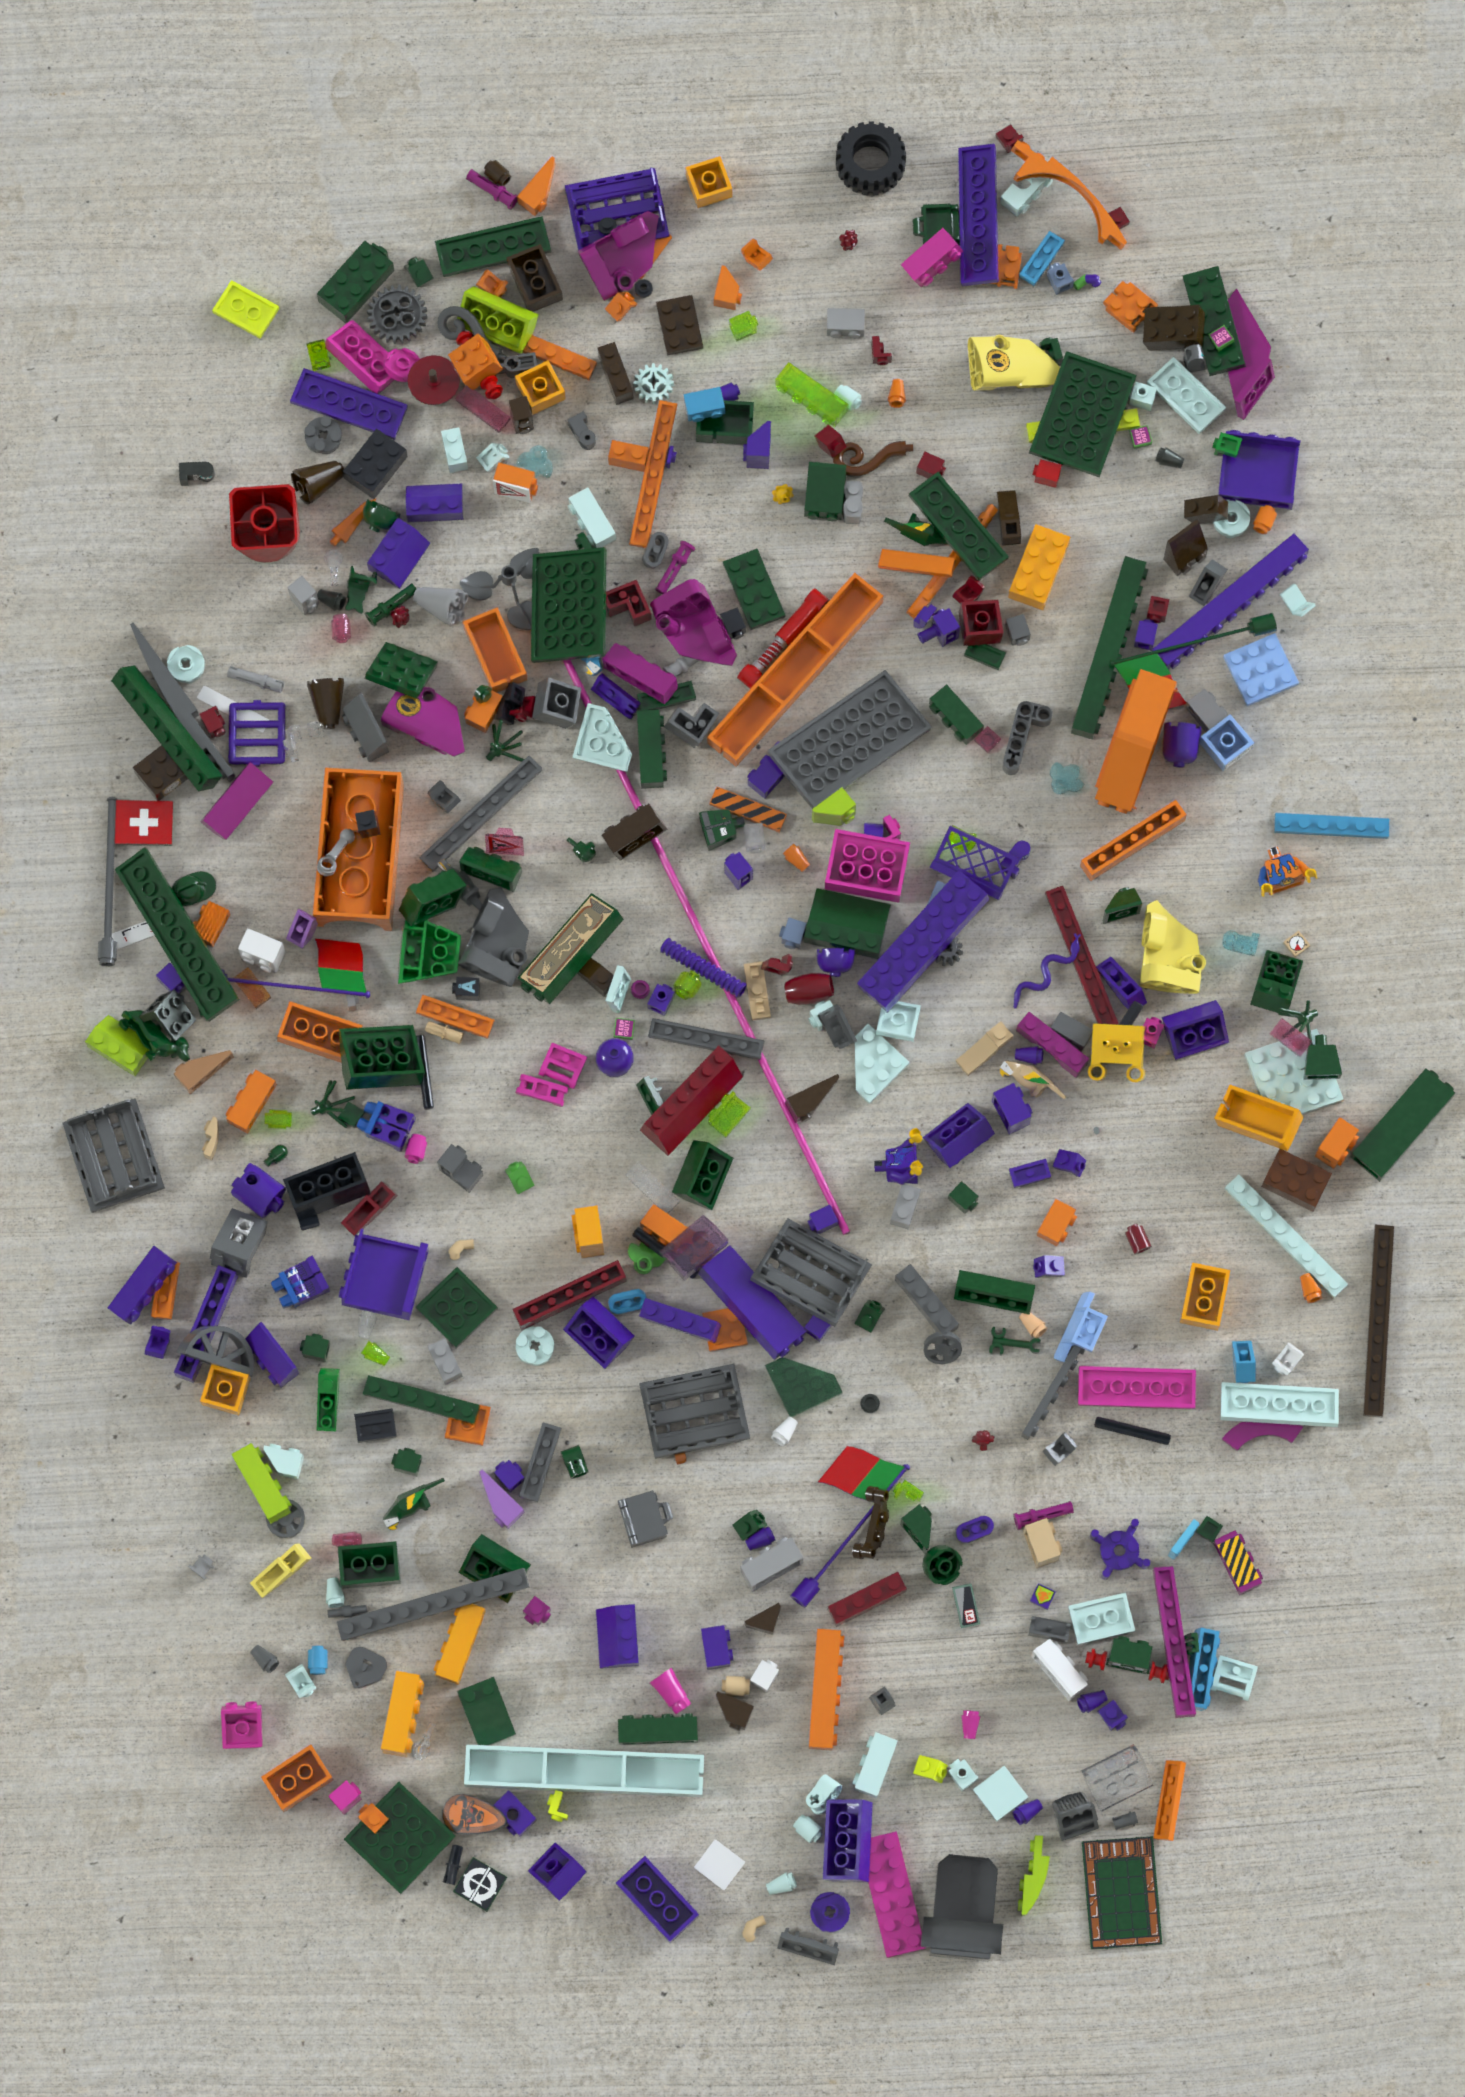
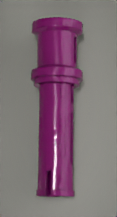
M473 169L468 172L466 180L491 194L495 201L502 202L509 210L515 207L518 202L517 194L513 195L506 190V187H499Z
M683 540L680 541V547L672 555L671 564L655 588L658 593L662 595L666 593L681 567L687 564V559L691 552L695 551V547ZM671 571H673V573L671 574V576H670V578L668 579L667 583H665V581L667 580V578H668V576L670 575Z
M1071 1501L1036 1511L1035 1509H1029V1512L1014 1513L1013 1517L1017 1530H1021L1025 1525L1045 1518L1052 1519L1074 1513Z

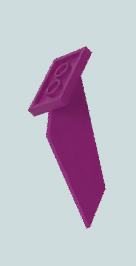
M1236 288L1228 299L1246 367L1228 371L1237 416L1244 420L1273 381L1275 375L1272 360L1269 359L1271 345Z

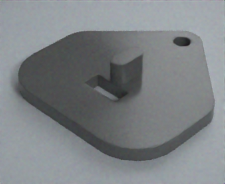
M364 1647L354 1648L346 1661V1667L353 1687L361 1688L380 1681L387 1669L385 1658ZM364 1659L371 1662V1666L363 1663Z

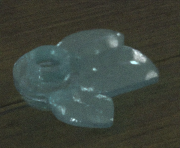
M536 445L529 452L522 453L517 459L516 465L524 467L526 470L534 471L535 478L539 474L550 478L553 472V464L547 458L548 453L543 446ZM537 451H540L542 454L540 458L535 457Z
M1058 762L1052 765L1050 769V776L1053 779L1051 787L1056 794H1064L1068 791L1078 792L1084 787L1085 784L1078 779L1080 774L1079 766L1070 764L1063 767Z

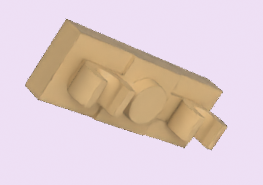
M762 961L744 964L752 1021L771 1018L764 970H761Z

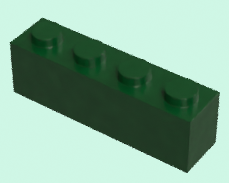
M660 710L637 711L641 789L664 788L663 781H667V770H663L662 764L666 763V752H662V745H665V734H661V727H664V716H660Z
M959 1270L954 1300L1030 1315L1035 1285Z
M692 1713L681 1714V1717H673V1714H662V1718H654V1715H642V1718L624 1715L622 1719H618L619 1745L698 1743L697 1716L693 1717Z

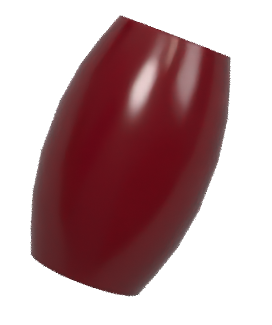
M803 974L788 980L784 984L786 999L790 1004H815L834 995L833 980L829 974Z

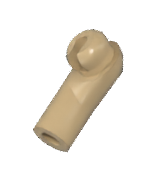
M474 1239L456 1241L449 1249L450 1259L458 1260L463 1250L474 1249Z
M763 1915L746 1922L742 1932L746 1942H753L755 1940L756 1928L766 1925Z

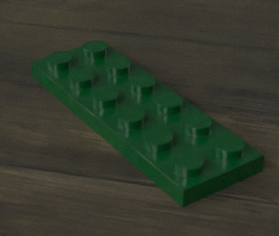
M543 216L435 241L443 277L507 263L506 257L541 244L545 254L551 253Z
M1219 266L1182 275L1190 305H1200L1205 312L1202 350L1209 376L1246 367ZM1225 325L1235 342L1218 351L1208 334Z
M939 472L909 493L908 496L979 581L1009 558Z

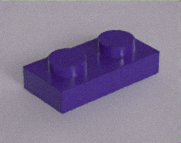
M1046 1159L1009 1169L1014 1188L1051 1178Z

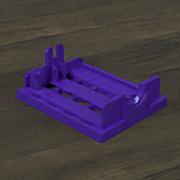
M650 167L647 170L565 185L578 250L606 236L599 229H594V224L600 222L601 219L623 217L628 222L632 215L643 214L646 211H658L659 213L655 240L670 237L655 168ZM654 192L652 198H644V193ZM640 194L641 200L626 202L625 197ZM622 197L621 204L608 206V200ZM604 202L605 207L590 209L589 204ZM577 206H586V210L584 211L583 208H576ZM581 225H590L591 231L581 233Z

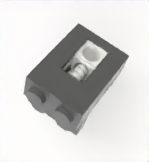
M232 1208L211 1247V1265L216 1267L218 1265L235 1271L238 1276L247 1278L250 1273L251 1261L266 1234L268 1221Z

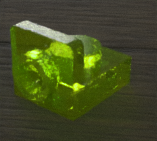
M906 1480L903 1483L899 1482L893 1490L895 1493L894 1499L898 1500L903 1491L906 1492L905 1496L912 1501L918 1500L920 1502L924 1496L923 1491Z

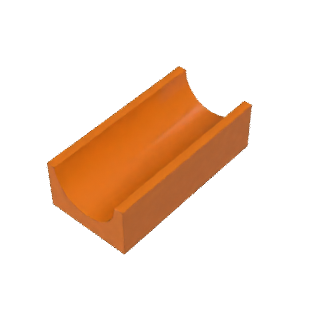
M325 768L317 864L319 859L326 857V854L339 841L342 830L351 829L355 833V839L352 843L347 844L335 861L337 867L333 875L323 876L316 870L313 917L316 918L317 927H324L326 923L334 921H359L380 926L385 931H392L404 792L401 772ZM374 810L378 818L381 835L362 839L358 832L355 814ZM329 862L322 863L325 868L332 867Z

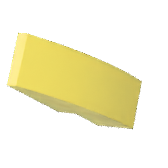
M300 1543L294 1544L281 1557L274 1560L250 1584L264 1598L312 1558Z

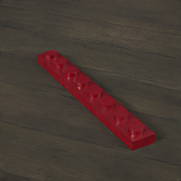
M1064 886L1046 891V898L1069 955H1071V945L1076 939L1074 934L1076 933L1077 936L1081 934L1078 938L1080 950L1072 963L1097 1024L1119 1025Z

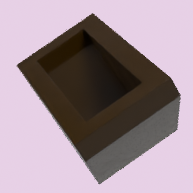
M777 1603L744 1621L745 1626L773 1635L781 1605Z

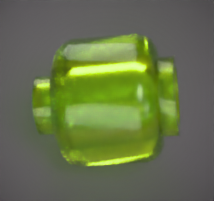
M692 970L681 972L673 984L675 994L684 1000L694 998L702 986L699 979L700 976Z

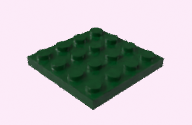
M398 1782L376 1805L389 1819L385 1825L375 1834L360 1821L344 1840L397 1892L402 1894L456 1836L410 1791Z

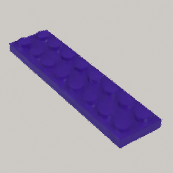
M993 143L958 148L960 247L963 250L960 257L961 285L963 287L999 282L996 146Z

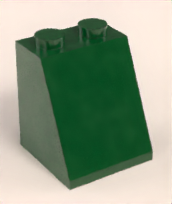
M809 462L804 517L812 520L825 518L832 522L842 519L846 465Z

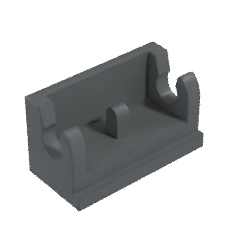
M837 1004L818 1014L835 1048L839 1047V1049H842L857 1042L842 1008Z
M1061 1011L1051 1026L1052 1030L1080 1052H1083L1093 1033L1091 1028Z
M1032 1616L1028 1636L1067 1643L1071 1623Z

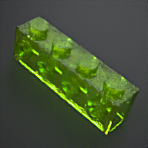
M790 362L787 363L775 379V386L778 391L790 395L795 403L804 405L809 413L817 414L827 425L831 424L836 427L848 412V403Z

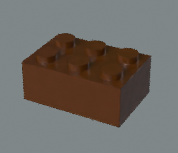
M1279 1149L1261 1187L1314 1212L1332 1173Z

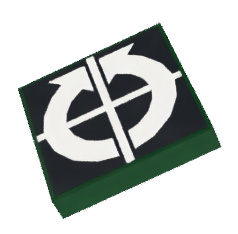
M473 1857L453 1892L488 1912L508 1877Z

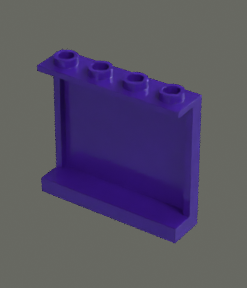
M1238 430L1226 431V434L1242 438V442L1236 458L1225 454L1222 456L1218 495L1229 501L1238 500L1249 505H1269L1273 508L1292 510L1301 440H1297L1294 437L1279 438L1273 434L1263 436L1256 432L1247 434L1241 433Z
M360 1229L359 1235H355L353 1246H356L355 1251L351 1252L348 1263L351 1264L350 1268L345 1270L344 1281L346 1283L344 1287L341 1286L339 1292L342 1306L410 1321L429 1252L428 1244L421 1242L420 1247L365 1235L364 1229Z

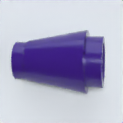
M1039 1046L1016 1048L1015 1060L1034 1065L1042 1064L1044 1051Z
M770 1527L761 1528L745 1540L750 1551L772 1545V1542L776 1541Z
M1101 1690L1080 1695L1077 1698V1704L1082 1713H1089L1108 1699L1105 1691Z
M1038 1799L1015 1807L1012 1814L1019 1825L1027 1824L1043 1809V1806Z

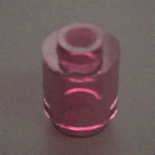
M346 614L334 615L333 620H331L332 639L336 640L337 643H346L351 638L350 620Z

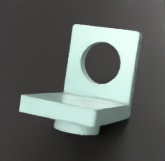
M1292 584L1280 594L1292 615L1302 617L1316 606L1315 603L1306 601L1296 584Z

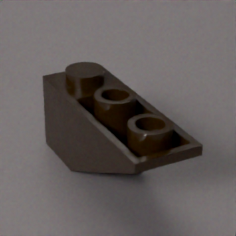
M998 491L997 502L1002 546L1021 544L1022 536L1016 491Z

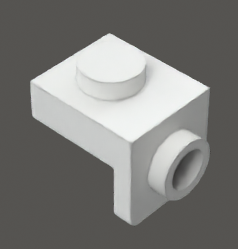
M1288 1343L1272 1362L1275 1366L1274 1369L1282 1375H1288L1304 1354L1291 1343Z

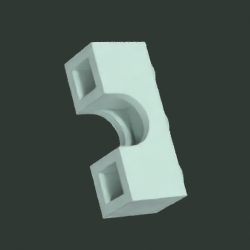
M1026 179L1031 184L1026 189L1018 188L1012 184L1001 196L1000 204L1016 217L1020 213L1024 214L1030 206L1029 203L1032 200L1036 201L1042 193L1041 190L1044 187H1049L1054 179Z

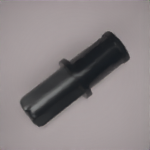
M452 1846L449 1861L446 1863L447 1867L443 1883L455 1885L458 1870L461 1868L459 1863L463 1851L462 1846Z

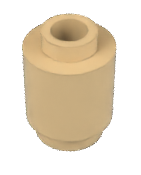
M726 1676V1680L722 1679L721 1691H724L726 1695L743 1697L744 1695H749L750 1679H745V1677Z

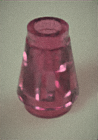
M356 1531L333 1534L332 1536L333 1546L362 1544V1535Z

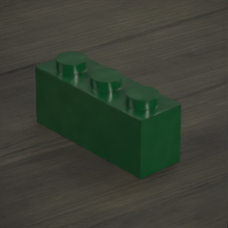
M947 684L929 698L930 710L935 715L939 714L942 718V723L955 732L954 736L959 742L963 741L967 745L983 732L984 725Z

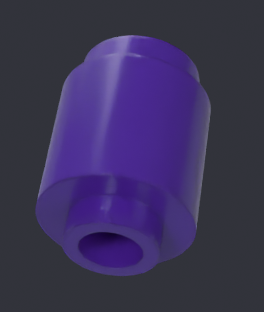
M730 382L720 386L723 400L736 401L739 399L738 395L741 393L737 384L733 385Z

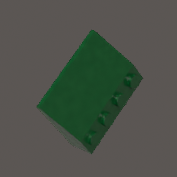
M816 888L804 935V943L826 948L844 949V951L853 949L854 954L879 959L891 904Z
M413 1025L339 1029L342 1074L346 1090L419 1086L421 1084L425 1071Z

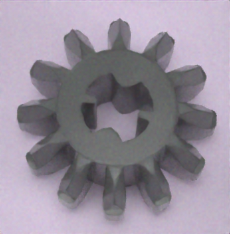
M955 937L945 948H951L950 952H942L936 958V963L942 960V966H946V962L953 966V960L956 962L960 961L959 956L963 955V951L960 949L963 945L962 943H957L958 937Z

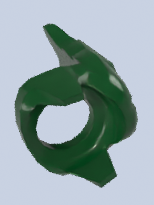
M353 566L350 567L349 579L347 581L348 602L345 607L346 610L355 609L358 613H363L362 603L365 600V593L368 592L369 586L377 584V572H373L372 577L355 573Z

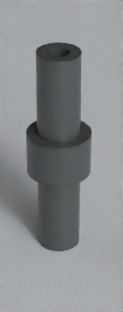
M346 1605L343 1608L327 1610L328 1618L339 1616L346 1618L352 1617L353 1614L367 1613V1605L353 1607Z

